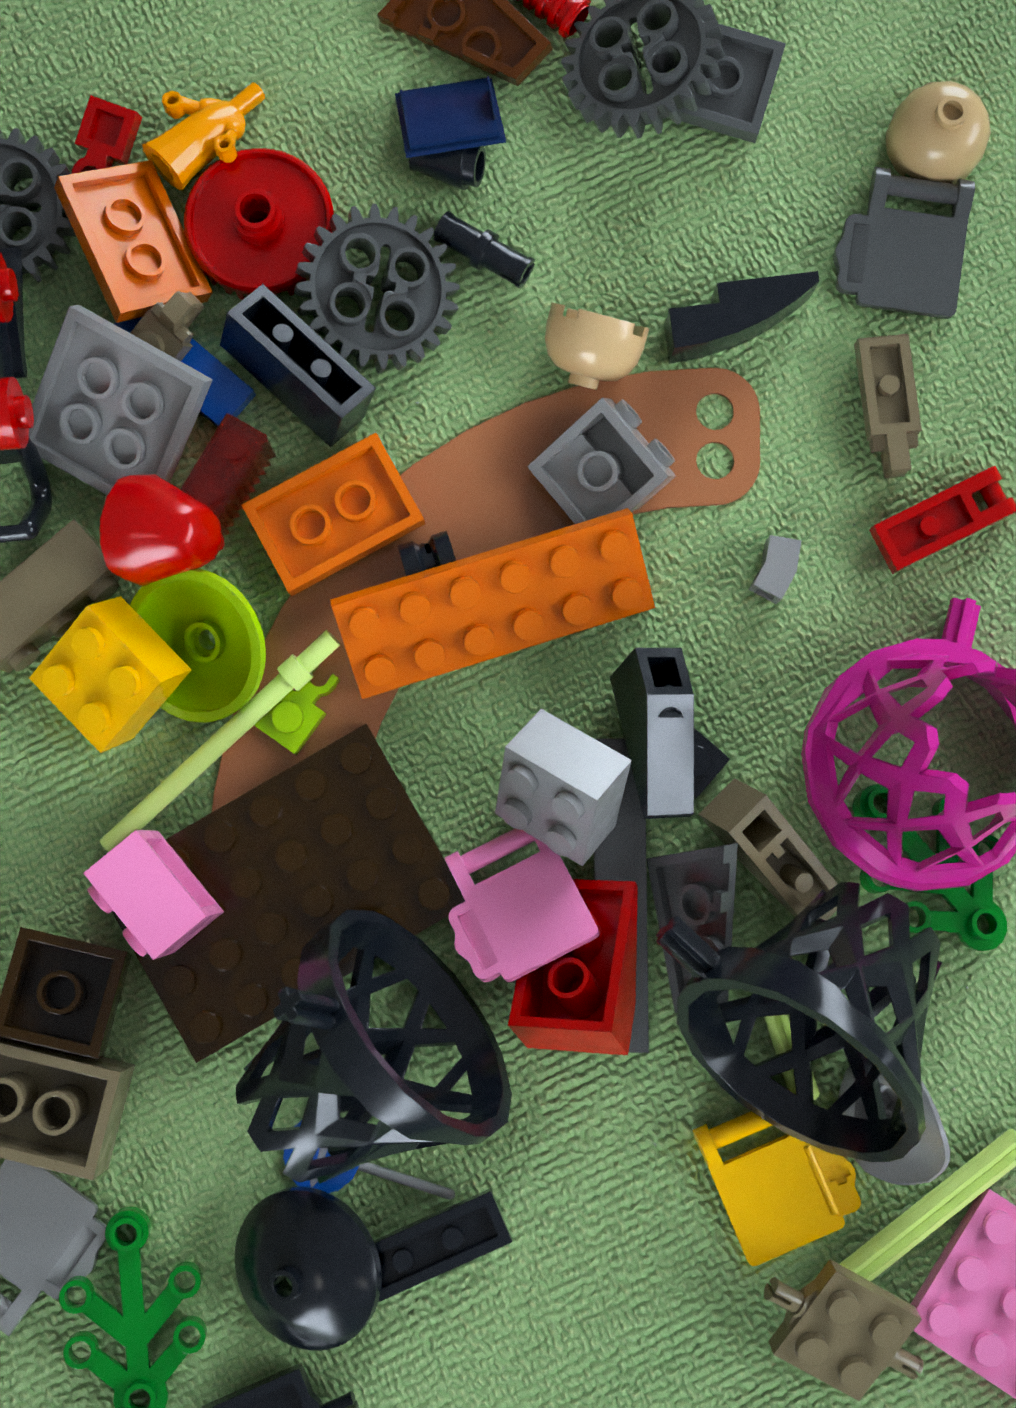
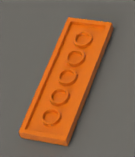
M628 508L330 599L362 699L655 608L633 513Z

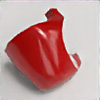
M155 474L128 475L118 479L106 497L100 517V545L107 568L118 577L142 587L173 575L203 567L214 560L218 552L223 550L225 545L221 532V523L207 505Z

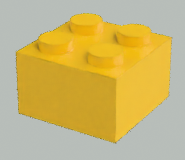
M119 596L87 605L29 679L81 734L102 753L132 740L192 669Z

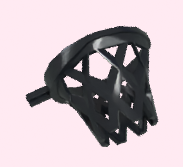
M840 882L828 892L822 889L793 920L757 947H727L716 952L678 916L673 917L667 926L662 927L656 935L658 937L656 942L692 975L677 997V1025L692 1055L714 1080L741 1105L785 1134L828 1153L868 1162H890L904 1158L920 1140L926 1129L920 1059L928 1007L934 983L942 964L941 961H938L941 943L931 927L923 929L910 938L909 906L887 893L859 907L860 884ZM837 906L836 917L828 920L820 918ZM888 918L890 947L865 956L861 929ZM808 954L805 965L791 958L796 955ZM831 956L833 962L828 965L829 957ZM920 959L919 978L916 983V977L913 974V963ZM741 989L752 993L751 996L718 1004L716 999L724 990ZM845 989L847 998L841 992V990ZM892 1003L896 1020L893 1028L885 1033L875 1023L874 1018ZM789 1014L792 1048L785 1053H780L754 1065L744 1056L756 1018ZM741 1020L733 1044L726 1022ZM817 1021L825 1025L816 1031ZM843 1049L856 1081L827 1110L813 1103L812 1061ZM794 1069L796 1094L769 1077ZM880 1074L883 1075L898 1096L891 1118L886 1116L878 1079ZM861 1097L868 1119L842 1114Z
M366 910L344 911L322 927L302 948L297 978L298 989L284 987L277 993L281 1003L273 1010L276 1018L282 1020V1022L259 1053L244 1068L245 1073L236 1085L237 1104L246 1105L260 1101L247 1131L260 1152L293 1149L283 1174L300 1183L317 1178L319 1184L361 1164L397 1153L443 1144H480L508 1122L512 1097L504 1058L496 1038L484 1015L456 975L421 939L389 917L375 911ZM355 947L358 949L350 988L346 990L338 963ZM375 955L394 967L395 970L372 978ZM408 979L417 988V992L403 1028H369L370 995ZM429 1003L447 1029L422 1028ZM312 1032L320 1049L304 1054L305 1040ZM457 1046L462 1058L436 1087L404 1079L415 1047ZM274 1061L270 1074L261 1077L267 1066ZM467 1071L471 1094L450 1091ZM309 1097L300 1127L272 1128L283 1098ZM441 1111L470 1113V1116L459 1120L446 1116ZM348 1112L344 1118L340 1117V1113ZM372 1116L379 1120L377 1125L367 1122ZM318 1148H328V1153L331 1156L312 1160Z

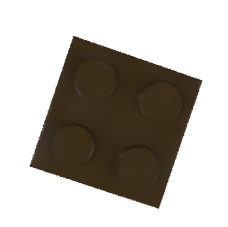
M20 927L0 996V1037L96 1059L104 1057L132 954L126 951Z

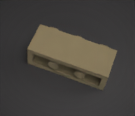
M75 519L70 521L0 581V670L4 672L21 671L28 667L39 657L40 651L38 648L52 636H55V638L63 636L77 619L78 614L87 605H90L92 602L98 603L107 600L119 587L117 581L121 578L111 573L107 568L101 545Z

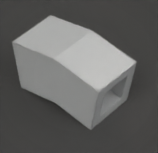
M770 535L764 544L761 567L749 590L774 604L780 602L797 572L802 540Z

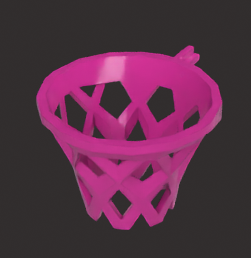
M955 597L951 598L941 639L916 638L871 651L838 676L824 689L804 730L801 757L807 799L830 842L869 876L894 887L912 891H927L969 886L1009 863L1016 853L1015 792L998 793L968 802L969 783L962 779L957 773L927 769L940 743L937 728L919 718L946 697L953 687L949 680L965 676L985 687L1013 722L1016 731V669L1005 668L983 652L972 648L981 606L976 605V600L965 598L964 600ZM892 669H921L916 677L882 689L879 688L877 683ZM908 687L926 688L902 706L890 695ZM863 693L865 694V698L849 706ZM869 706L878 727L857 753L835 740L838 723ZM897 733L915 742L901 767L873 757L893 734ZM834 756L849 766L839 785ZM860 774L888 788L886 818L853 817L844 799ZM915 791L945 794L944 810L938 815L908 819ZM996 814L988 826L974 836L972 835L970 822ZM1011 822L993 849L980 856L976 854L972 848L1003 824ZM864 830L886 832L888 850ZM939 830L950 848L921 862L902 857L903 832ZM954 855H958L964 861L938 864Z

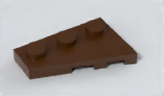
M390 0L377 14L381 23L516 86H519L552 51L551 42L508 0Z

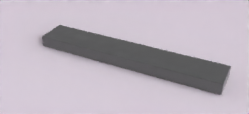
M624 738L596 739L629 758ZM630 765L616 826L593 853V879L635 881L638 885L636 1006L629 1053H649L646 819L643 817Z

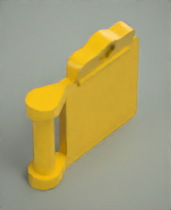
M752 1111L711 1129H708L707 1124L693 1129L692 1132L746 1260L751 1266H758L842 1229L845 1225L843 1216L857 1211L861 1206V1199L855 1188V1168L847 1157L828 1153L788 1134L723 1162L717 1149L772 1126V1124Z

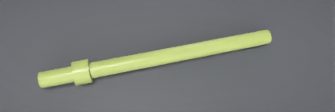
M325 630L300 655L296 657L292 654L277 668L279 674L100 839V843L105 850L111 851L135 830H141L291 690L299 691L314 677L312 671L341 645L328 630Z

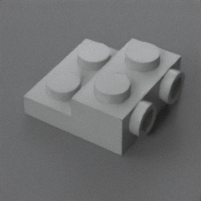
M603 397L527 466L574 524L626 508L631 512L639 510L676 477L669 468L675 462V459L668 449L656 438L648 443L637 430L642 420L636 411L623 399L616 404L612 399Z

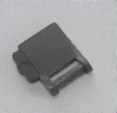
M875 166L870 183L867 215L852 214L848 216L842 229V239L837 244L833 254V262L837 270L835 281L837 291L842 294L856 295V304L861 307L943 319L951 318L957 309L967 225L975 193V182L958 179L956 184L897 176L891 175L890 168ZM888 195L952 205V215L947 217L886 208L885 202Z

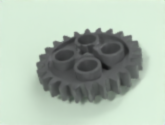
M604 0L606 6L601 10L589 5L590 7H587V10L591 17L590 22L576 21L574 23L580 38H571L565 41L571 55L561 59V63L567 72L562 77V81L569 92L568 96L576 110L579 109L586 123L594 120L601 133L612 126L617 138H621L628 126H631L636 137L641 138L645 125L652 124L657 134H660L663 129V119L669 117L675 124L679 125L681 124L680 109L685 107L694 112L698 110L694 96L696 93L701 95H710L712 93L707 78L720 77L721 72L716 60L724 57V51L720 43L723 35L710 4L705 5L703 0ZM636 22L638 33L644 45L642 50L653 86V91L650 94H647L645 80L640 71L641 60L631 30L632 24Z
M18 128L12 130L8 139H5L0 130V249L12 247L20 249L22 275L29 273L39 283L42 281L38 267L45 264L49 268L57 270L58 265L52 255L55 251L69 255L71 250L63 240V237L76 236L54 189L58 176L71 173L65 163L59 164L60 159L52 147L44 150V146L37 136L34 135L25 143V138ZM26 178L32 179V183L28 188L23 191H14V187L19 181ZM42 207L39 212H30ZM26 226L32 227L30 234L26 238L19 241L13 240V236L18 229Z
M372 204L367 218H363L357 207L352 206L348 213L347 224L335 213L329 222L332 233L320 226L316 228L313 236L319 246L311 243L305 244L302 254L311 262H299L295 271L296 274L308 280L296 284L294 288L295 295L308 298V301L300 305L297 311L298 315H313L314 320L309 327L316 333L322 331L326 335L324 341L331 347L334 344L339 347V354L345 360L350 354L356 356L357 371H362L368 360H374L377 373L382 374L386 369L388 359H391L396 369L401 371L406 366V354L416 363L421 362L425 357L422 345L434 351L440 344L434 332L447 334L452 327L443 316L454 315L458 310V305L446 299V297L455 295L460 289V285L445 279L453 273L456 265L455 263H441L439 260L448 248L447 245L442 244L432 248L428 242L434 233V229L431 227L421 234L416 232V215L411 216L405 224L398 222V207H393L387 218H381L377 204ZM387 247L390 253L380 286L384 295L376 306L374 329L370 333L365 330V322L374 294V288L370 285L379 270L381 248ZM352 248L363 251L368 256L370 266L357 268L351 265L347 260L346 251ZM399 262L411 264L417 271L418 280L410 282L401 279L396 272L395 264ZM340 297H348L354 300L359 308V316L349 318L341 315L335 306V300ZM389 310L401 312L407 319L408 329L404 331L392 329L386 322L385 312Z

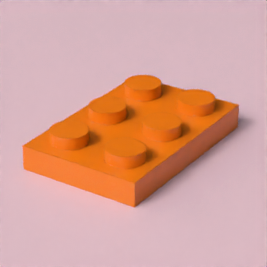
M152 160L58 176L54 189L116 323L143 317L157 302H162L165 305L177 291L181 293L191 292L201 303L208 302L213 293L203 270L190 251L185 231Z
M376 432L241 504L291 597L426 524Z

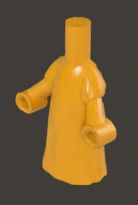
M255 82L249 84L230 101L214 98H202L200 101L181 96L176 91L166 92L162 96V104L168 116L173 119H180L184 114H189L190 116L156 138L143 143L142 150L147 159L152 160L156 171L169 184L178 190H184L189 181L216 156L226 163H231L236 159V141L242 138L245 133L246 122L244 116L265 99V94Z

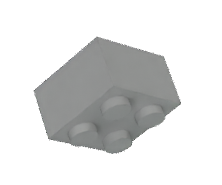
M540 709L505 746L495 814L503 818L511 827L523 830L543 842L554 853L566 856L583 866L616 826L632 760L547 711Z

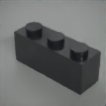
M264 284L260 285L227 312L220 346L329 447H332L365 417L376 388Z

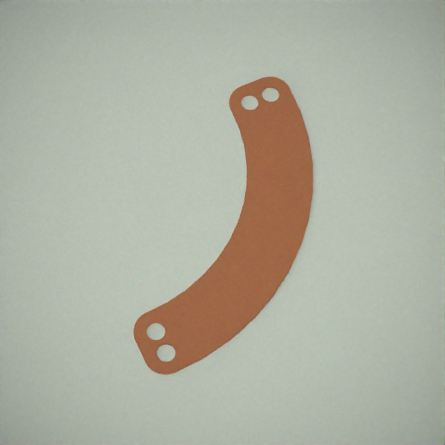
M723 368L648 371L627 375L618 381H599L597 390L575 386L525 402L474 426L409 467L400 476L426 524L292 597L290 595L265 638V670L255 695L279 674L277 668L292 654L296 657L300 655L325 630H328L341 645L319 665L316 671L313 672L314 677L311 679L312 684L315 686L325 685L332 674L340 679L335 689L329 695L319 698L315 704L327 715L297 756L257 727H251L222 754L214 789L212 812L365 724L368 725L376 739L381 723L399 688L365 699L361 698L330 599L405 577L406 573L397 545L410 541L417 544L429 543L431 535L447 531L457 561L574 525V522L527 466L602 397L612 399L616 404L622 399L625 400L641 418L642 423L637 427V430L647 442L650 443L654 438L658 439L675 459V462L669 468L676 477L639 510H634L632 512L633 515L667 508L718 506L732 503L743 497L751 489L760 469V406L752 386L739 374ZM718 394L725 397L731 403L733 418L726 427L712 430L703 426L698 420L696 414L697 405L707 395ZM710 443H719L730 450L733 456V467L729 474L723 478L712 479L700 472L696 458L703 446Z

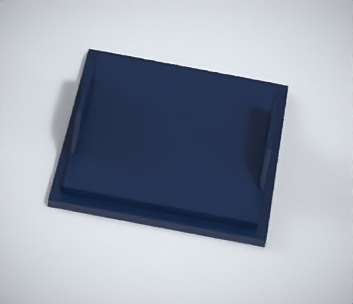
M489 76L487 78L405 91L400 90V93H395L406 158L506 143L492 78H489Z

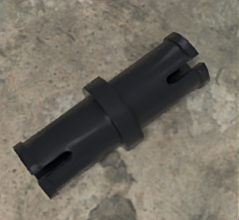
M447 211L441 217L435 228L434 241L446 244L447 247L470 259V266L478 270L486 268L513 283L517 288L524 286L533 271L535 259L527 257L499 241L497 233L489 229L483 232L454 216L450 211Z

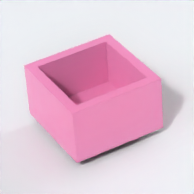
M135 830L83 873L92 884L87 889L91 898L105 913L109 914L112 911L116 913L127 927L122 931L125 940L142 957L148 953L155 960L175 953L224 912L159 831Z

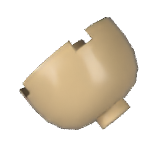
M953 81L929 82L914 89L896 108L885 135L887 155L895 170L902 176H905L907 173L911 178L956 184L958 179H966L983 158L991 134L989 114L981 98L969 87Z
M551 303L546 323V348L553 363L564 371L570 372L568 383L597 390L599 381H618L627 376L638 364L645 347L649 328L635 326L631 322L582 309L577 311L568 308L566 316H563L565 305Z

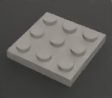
M81 305L69 306L32 404L34 426L29 428V438L35 444L42 459L108 495L118 479L128 475L155 474L170 483L213 379Z

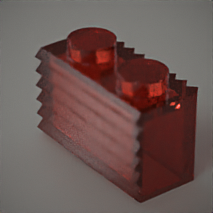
M226 413L181 487V490L207 505L219 519L222 535L230 534L228 527L235 526L234 518L240 517L239 510L243 509L241 504L244 501L251 500L249 493L256 491L254 484L261 483L259 476L266 474L264 467L271 466L270 459L276 457L275 450L266 434Z

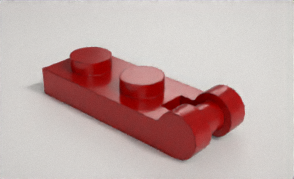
M996 466L990 467L893 515L869 529L892 574L1016 513V502L1013 497L1007 499L999 484L1003 478ZM979 492L988 509L980 512L972 497L973 494Z

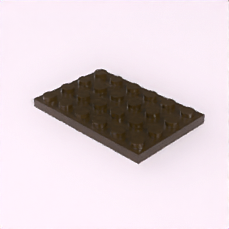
M365 724L165 839L224 912L175 953L155 960L148 953L144 957L135 951L134 953L197 1063L276 1017L273 1009L281 1003L277 993L284 987L298 989L297 978L302 948L322 927L344 911H375L389 917L413 935H416L447 917L450 910L465 902V899L442 853L370 728ZM112 911L115 919L117 920L120 928L123 931L127 927L116 915V913ZM353 947L338 963L342 978L353 972L358 948Z

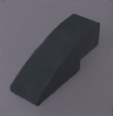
M818 271L720 282L716 284L710 300L711 304L669 308L664 323L669 364L709 356L733 348L761 335L786 319L810 299L819 283Z

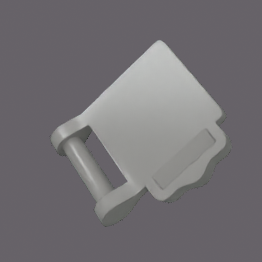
M7 1159L0 1166V1275L22 1290L13 1302L0 1293V1331L9 1337L42 1291L54 1299H59L62 1287L70 1278L75 1276L85 1277L94 1269L99 1248L106 1241V1225L94 1217L98 1212V1205L54 1172Z

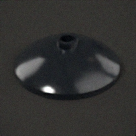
M291 1187L277 1191L260 1201L244 1219L235 1245L236 1277L248 1308L268 1332L293 1347L311 1351H322L347 1343L367 1325L379 1302L382 1283L381 1265L372 1236L362 1220L348 1205L322 1190L309 1187ZM286 1277L291 1281L292 1287L287 1282Z

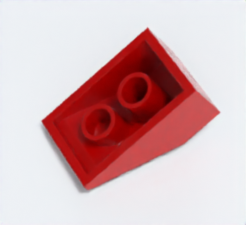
M573 879L599 929V936L516 979L508 1026L527 1048L628 1056L636 1006L638 885L635 881Z

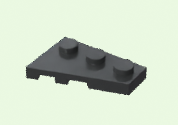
M738 843L646 859L659 930L667 926L673 917L678 916L715 952L732 947ZM663 949L674 1011L677 1013V997L692 975ZM724 990L716 998L718 1004L728 1002L729 990Z

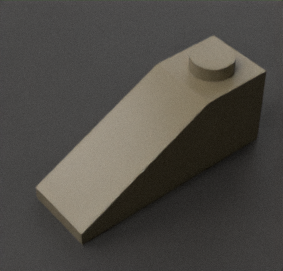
M734 778L698 814L724 845L738 843L737 859L794 917L807 907L822 889L828 892L838 884L767 795ZM837 906L820 918L828 920L837 911Z

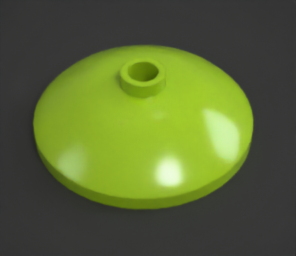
M203 569L189 570L141 587L138 590L130 606L192 669L160 708L177 718L202 723L221 720L243 708L259 688L266 662L263 631L255 611L244 595L224 578ZM209 631L213 634L216 645L210 640Z

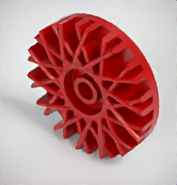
M251 148L237 151V157L231 163H226L220 159L217 160L200 175L187 198L184 212V230L190 251L204 274L208 276L213 285L217 282L223 286L227 294L231 295L233 292H236L238 298L243 300L244 294L249 295L260 285L264 284L275 295L288 291L289 295L292 296L294 295L296 284L307 280L295 273L299 262H311L302 254L303 248L306 243L319 246L313 236L318 226L332 233L329 222L332 215H334V209L329 192L322 179L301 159L275 149ZM258 219H264L261 222L254 223Z

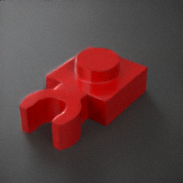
M90 95L74 143L80 149L87 151L85 157L79 159L74 164L71 174L112 167L113 161L126 165L143 117L137 111Z

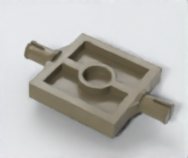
M831 1259L815 1280L804 1286L801 1290L790 1287L776 1277L769 1280L771 1285L766 1284L764 1298L786 1309L784 1321L768 1341L773 1355L858 1401L861 1400L881 1372L887 1367H892L913 1380L918 1378L916 1372L921 1374L923 1360L919 1356H915L901 1348L922 1320L916 1307Z

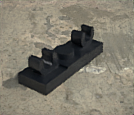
M491 1188L374 1240L380 1259L382 1276L379 1302L512 1243V1236Z

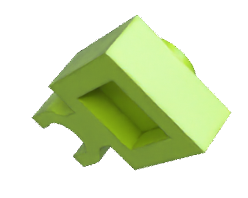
M319 665L312 671V674L316 671ZM332 674L323 686H315L310 680L299 691L291 690L254 726L297 756L327 715L315 706L319 698L329 695L340 682V679Z

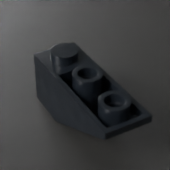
M635 648L610 676V681L629 759L632 760L631 768L644 819L691 817L694 814V693L682 648Z

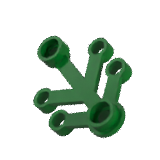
M873 784L860 790L855 795L852 805L855 817L886 818L887 808L884 813L877 811L873 800L876 795L881 796L887 805L888 788L880 784ZM945 797L938 799L934 803L932 816H936L944 810ZM936 830L937 854L950 848L939 830ZM916 831L903 832L902 850L910 860L921 862L935 855ZM988 835L972 848L980 856L978 847L981 842L985 843L991 850L998 842V839ZM954 855L938 864L957 863L958 855ZM861 869L860 883L870 893L878 894L888 890L937 894L941 895L955 911H930L926 905L919 901L905 903L909 908L915 910L919 916L917 926H910V934L918 933L929 927L933 931L956 933L966 947L975 951L992 950L998 947L1006 936V916L1002 909L993 902V872L972 883L969 894L964 887L927 891H912L894 887L887 883H883L880 887L875 885L871 876ZM980 915L986 917L989 930L986 934L982 933L977 926V920Z
M132 1206L121 1208L115 1212L105 1230L108 1245L112 1250L118 1252L123 1314L94 1291L92 1282L84 1276L70 1278L59 1293V1303L66 1312L72 1314L82 1312L126 1348L127 1368L99 1349L98 1339L89 1331L74 1333L64 1347L63 1357L71 1368H87L114 1390L113 1402L115 1408H165L169 1396L166 1381L188 1354L195 1353L201 1349L206 1339L207 1327L204 1321L197 1316L182 1318L174 1330L173 1341L151 1366L148 1343L181 1301L197 1293L202 1282V1272L193 1262L184 1261L177 1264L171 1271L167 1286L147 1311H145L140 1248L144 1246L150 1235L151 1223L143 1210ZM122 1224L132 1225L136 1230V1238L129 1242L121 1240L118 1237L117 1228ZM182 1271H188L193 1274L195 1284L187 1289L181 1288L176 1283V1275ZM72 1286L82 1287L86 1292V1300L82 1303L72 1302L68 1298V1289ZM193 1326L199 1331L200 1338L196 1342L187 1343L181 1338L180 1331L184 1327ZM78 1341L87 1343L91 1349V1354L86 1358L75 1356L72 1351V1344ZM137 1389H143L150 1395V1401L146 1405H136L131 1399V1393Z

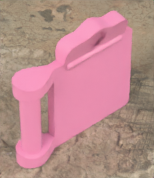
M514 828L461 856L456 851L444 857L465 899V902L452 908L448 915L449 922L455 932V950L464 960L470 963L473 973L481 981L490 982L502 976L506 982H513L599 936V929L560 855L554 853L546 844L523 830ZM534 841L536 842L540 852L476 885L474 884L470 874Z

